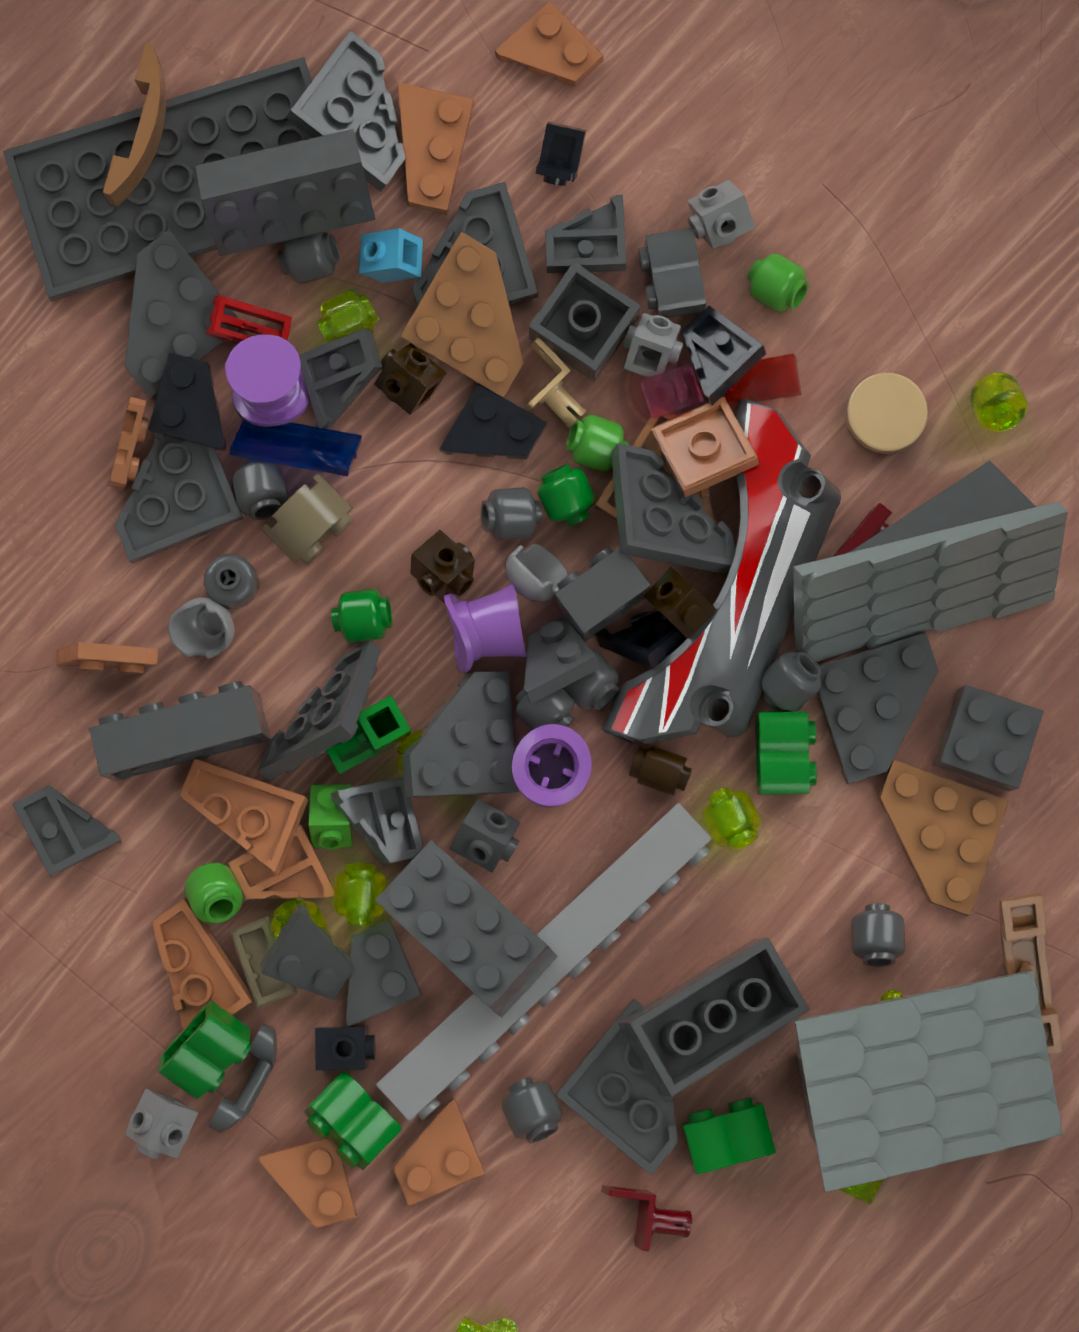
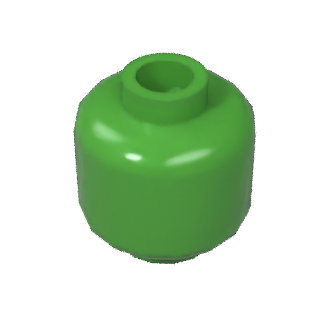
M778 253L767 256L763 261L761 259L756 260L750 268L747 277L751 281L750 295L759 303L778 313L785 312L789 308L792 310L796 309L805 298L809 288L805 270L797 263Z
M587 415L582 421L576 420L573 424L566 448L571 451L572 460L575 463L601 472H607L612 468V450L618 443L629 445V442L624 440L623 427L619 423L595 415Z
M207 863L196 868L186 879L184 892L193 914L200 921L209 924L221 923L229 920L241 908L243 902L241 887L232 870L226 865Z

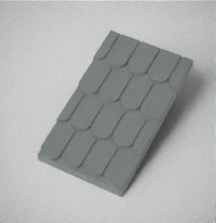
M991 461L986 462L851 552L793 566L795 653H806L816 662H820L865 646L871 650L933 629L942 632L988 616H993L996 620L1053 601L1068 511L1059 502L1036 507Z
M1033 970L794 1020L799 1050H796L795 1053L809 1133L817 1148L825 1192L882 1180L894 1175L935 1167L939 1164L1006 1150V1148L1063 1135Z

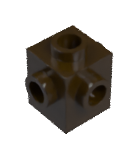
M409 343L398 352L392 349L381 360L382 371L374 385L390 401L396 403L411 415L431 399L447 373L433 362L423 350Z
M438 530L412 553L410 574L417 579L419 586L425 593L430 596L435 595L445 604L444 595L456 594L461 596L470 588L474 581L475 559L464 544L460 542L455 543L444 532Z

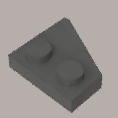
M616 195L610 198L609 204L593 212L587 209L577 214L570 222H561L545 230L547 273H566L573 262H576L589 272L626 271L623 195Z
M371 329L358 330L299 355L301 371L319 429L332 427L381 370L382 364Z
M565 617L549 622L539 630L528 635L524 690L531 704L600 669L596 655Z
M403 777L342 789L331 793L333 802L383 866L414 859L423 849L411 798H405Z
M50 785L13 803L50 878L121 842L116 832L105 827L94 819L92 815L73 804Z
M298 904L260 963L263 975L332 1000L335 999L354 970L352 960L341 947L333 944L332 937L323 927L319 928L309 916V911L300 904Z
M391 920L352 935L350 959L352 960L354 970L349 976L346 1015L348 1027L422 995Z

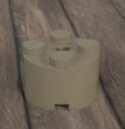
M319 473L312 477L317 485L310 489L304 484L274 513L272 517L277 523L273 528L265 523L261 529L295 564L303 560L309 565L325 549L320 542L332 532L337 537L353 522V518L349 515L353 507Z

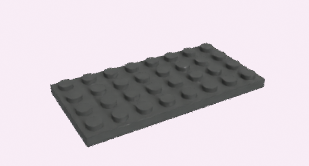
M305 58L292 60L166 100L165 123L155 157L139 185L118 207L108 203L103 190L113 155L129 159L143 107L3 151L45 289L51 302L135 276L137 253L168 229H170L191 258L217 250L201 200L195 166L311 139L308 134L286 118L289 111L312 82Z

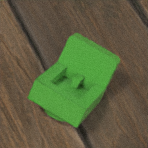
M351 784L311 785L308 826L313 847L335 850L340 847L352 846L351 824L331 798V793L352 788Z

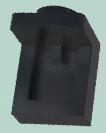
M548 121L540 160L535 173L543 175V181L553 185L566 186L567 181L574 182L578 175L587 130Z

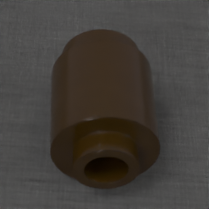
M640 745L632 763L629 776L637 778V783L674 796L677 789L685 791L692 768L686 766V757L653 745L649 748Z

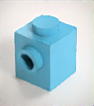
M400 228L361 234L358 256L359 274L381 283L421 278L423 239Z

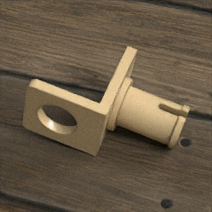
M538 337L530 346L557 375L524 407L529 411L538 402L540 404L545 402L569 428L587 410L582 408L561 386L564 383L562 379L571 370Z

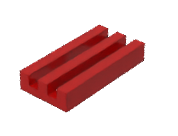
M222 295L214 297L213 305L215 306L210 314L209 320H211V324L207 328L206 335L239 344L241 341L251 337L221 328L222 323L259 335L279 336L288 341L293 317ZM224 308L279 324L281 329L279 331L223 314Z

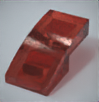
M795 354L761 359L723 395L728 405L738 404L740 399L759 402L802 395Z

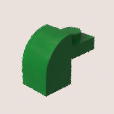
M392 695L362 710L356 723L358 728L353 737L345 743L339 742L326 749V752L338 774L342 775L373 757L376 758L395 747L410 736L411 729Z

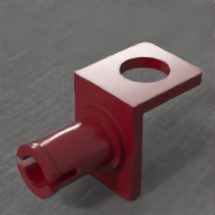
M602 1185L601 1192L608 1196L640 1200L635 1235V1246L640 1250H650L651 1237L654 1233L689 1237L691 1228L686 1227L685 1224H675V1222L692 1224L691 1211L656 1208V1195L648 1190Z

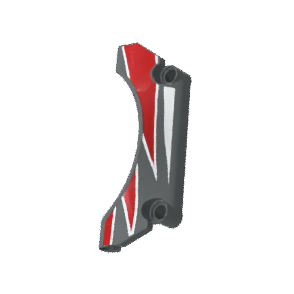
M739 399L734 411V416L758 457L759 465L736 475L740 493L741 512L739 538L728 577L713 604L717 610L689 639L687 638L662 662L620 686L602 728L604 732L633 744L636 741L650 744L697 734L701 724L712 727L723 735L733 738L743 734L749 727L751 717L763 690L761 685L762 676L765 670L775 661L794 615L793 566L816 561L841 501L839 489L820 471L807 467L811 455L783 415L776 409L763 406L751 400ZM820 489L819 493L813 497L814 493ZM729 709L727 717L722 720L723 714Z

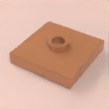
M724 396L713 406L707 403L651 428L652 436L685 498L759 465L756 453Z

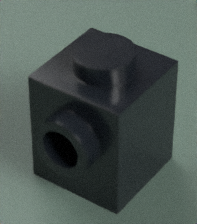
M368 1026L315 1028L316 1070L368 1068V1060H375V1035H368Z

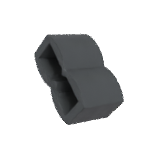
M693 228L645 235V247L638 248L641 270L642 272L649 271L651 285L645 286L648 309H656L657 315L666 318L704 311L706 298Z

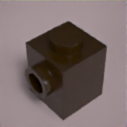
M672 567L643 596L688 639L717 610L692 584Z

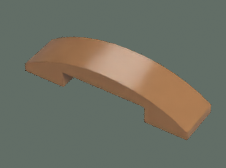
M146 42L135 76V82L141 94L147 96L129 159L113 155L103 190L108 203L116 207L129 197L148 171L157 152L165 123L166 84L164 73L153 44Z
M1036 893L1000 899V934L1005 975L1033 970L1048 1055L1061 1053L1062 1045L1058 1014L1053 1008L1044 935H1047L1042 894Z

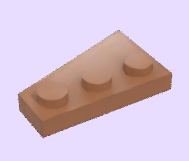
M398 82L409 207L448 215L474 108V99Z
M197 759L193 760L179 795L278 876L308 802V799L303 795Z
M187 898L151 922L164 970L168 972L174 994L171 997L175 1011L179 1013L183 1031L198 1012L210 1001H213L232 1016L255 1001L206 923L200 921L193 914Z

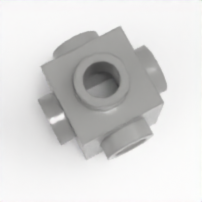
M730 180L717 186L707 187L699 195L687 200L692 216L688 217L690 228H693L697 239L703 237L713 249L730 244L736 237L755 228L745 195Z
M643 313L638 327L630 325L623 348L629 349L623 369L661 382L668 364L676 366L683 343L676 340L681 325L672 323L668 318L660 315L652 316Z
M145 1089L136 1110L130 1118L125 1135L138 1143L136 1148L138 1152L148 1157L159 1159L160 1155L164 1154L178 1158L183 1145L189 1137L198 1112L176 1098Z

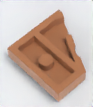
M551 1L544 5L495 50V56L500 61L506 63L507 60L527 66L531 72L542 76L551 75L557 81L574 87L601 64L604 57Z
M134 397L129 399L108 486L124 490L127 480L134 481L136 478L140 458L133 457L136 441L144 443L149 420L142 418L146 400Z
M77 642L57 649V666H79V670L104 671V667L119 668V673L143 674L144 668L157 665L158 649Z
M302 825L298 826L279 876L249 852L228 862L246 899L333 898L337 896Z
M456 1099L450 1100L393 1166L408 1206L485 1174Z
M328 1137L259 1156L260 1164L315 1228L357 1217L344 1162L336 1153L337 1145Z

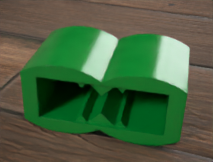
M808 712L757 713L755 719L757 795L809 794L810 786H816L817 782L816 762L809 761V745H815L816 742L815 721H808Z
M210 1001L162 1053L159 1058L158 1073L196 1099H199L207 1091L212 1093L223 1081L225 1076L223 1071L233 1063L236 1065L241 1063L249 1053L251 1048L250 1028L213 1001Z
M344 1071L304 1112L308 1117L306 1122L310 1129L321 1138L327 1136L334 1141L338 1147L336 1153L340 1159L349 1167L354 1168L358 1166L361 1170H364L402 1130L394 1118L373 1101L368 1093Z
M752 1097L728 1103L729 1111L719 1114H713L712 1108L688 1114L690 1121L682 1123L681 1126L693 1171L696 1175L776 1153L762 1103L753 1104Z

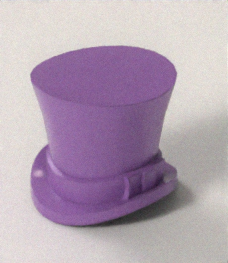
M256 335L241 341L230 352L226 361L225 373L227 381L233 389L232 398L235 409L242 419L253 425L271 427L289 423L305 412L309 406L310 397L301 371L299 354L290 342L279 336Z
M513 584L470 602L467 600L459 601L454 594L444 595L447 614L453 628L454 651L459 673L468 672L472 667L473 661L479 660L480 657L508 656L527 658L517 597Z
M558 724L543 725L530 731L519 742L512 760L513 778L520 792L529 801L544 807H557L576 798L587 785L591 774V755L583 738L571 728Z

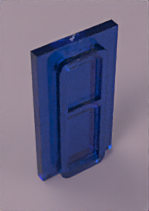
M243 419L230 447V455L348 476L353 462L357 458L362 435L330 429H319V427L292 422L279 426L263 427L253 425Z

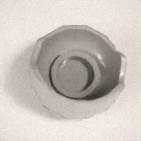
M532 544L523 551L521 550L524 547L520 545L508 556L505 564L509 582L514 585L516 593L528 600L549 601L560 591L557 584L568 576V572L552 553L540 545Z
M198 597L186 602L171 614L167 627L171 643L185 657L203 655L207 659L225 651L232 643L235 632L230 611L212 598Z

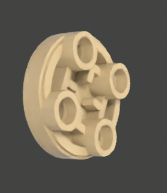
M895 373L872 375L863 380L849 398L846 409V427L863 447L873 452L895 455L911 446L923 432L928 415L925 397L914 382L902 375Z

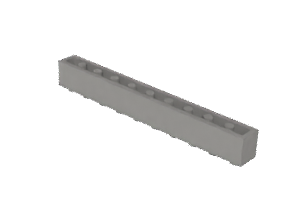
M680 803L676 804L537 934L558 957L502 1018L473 993L376 1084L378 1088L408 1121H411L416 1115L421 1120H424L440 1104L435 1098L446 1087L452 1092L455 1091L470 1076L466 1071L470 1064L477 1058L482 1064L485 1063L501 1047L496 1042L500 1036L507 1030L512 1035L516 1034L531 1019L526 1014L530 1008L537 1002L542 1007L546 1006L561 991L556 985L567 974L572 979L576 978L591 963L586 957L597 946L604 951L621 935L616 929L627 918L632 923L637 921L651 907L646 900L657 890L662 895L667 893L681 879L676 872L687 862L692 867L698 864L710 852L706 847V844L712 839L710 835Z

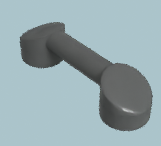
M265 1024L262 1025L251 1044L249 1054L259 1060L238 1100L234 1103L224 1098L211 1119L209 1127L219 1133L230 1129L249 1114L275 1065L277 1034L275 1029Z

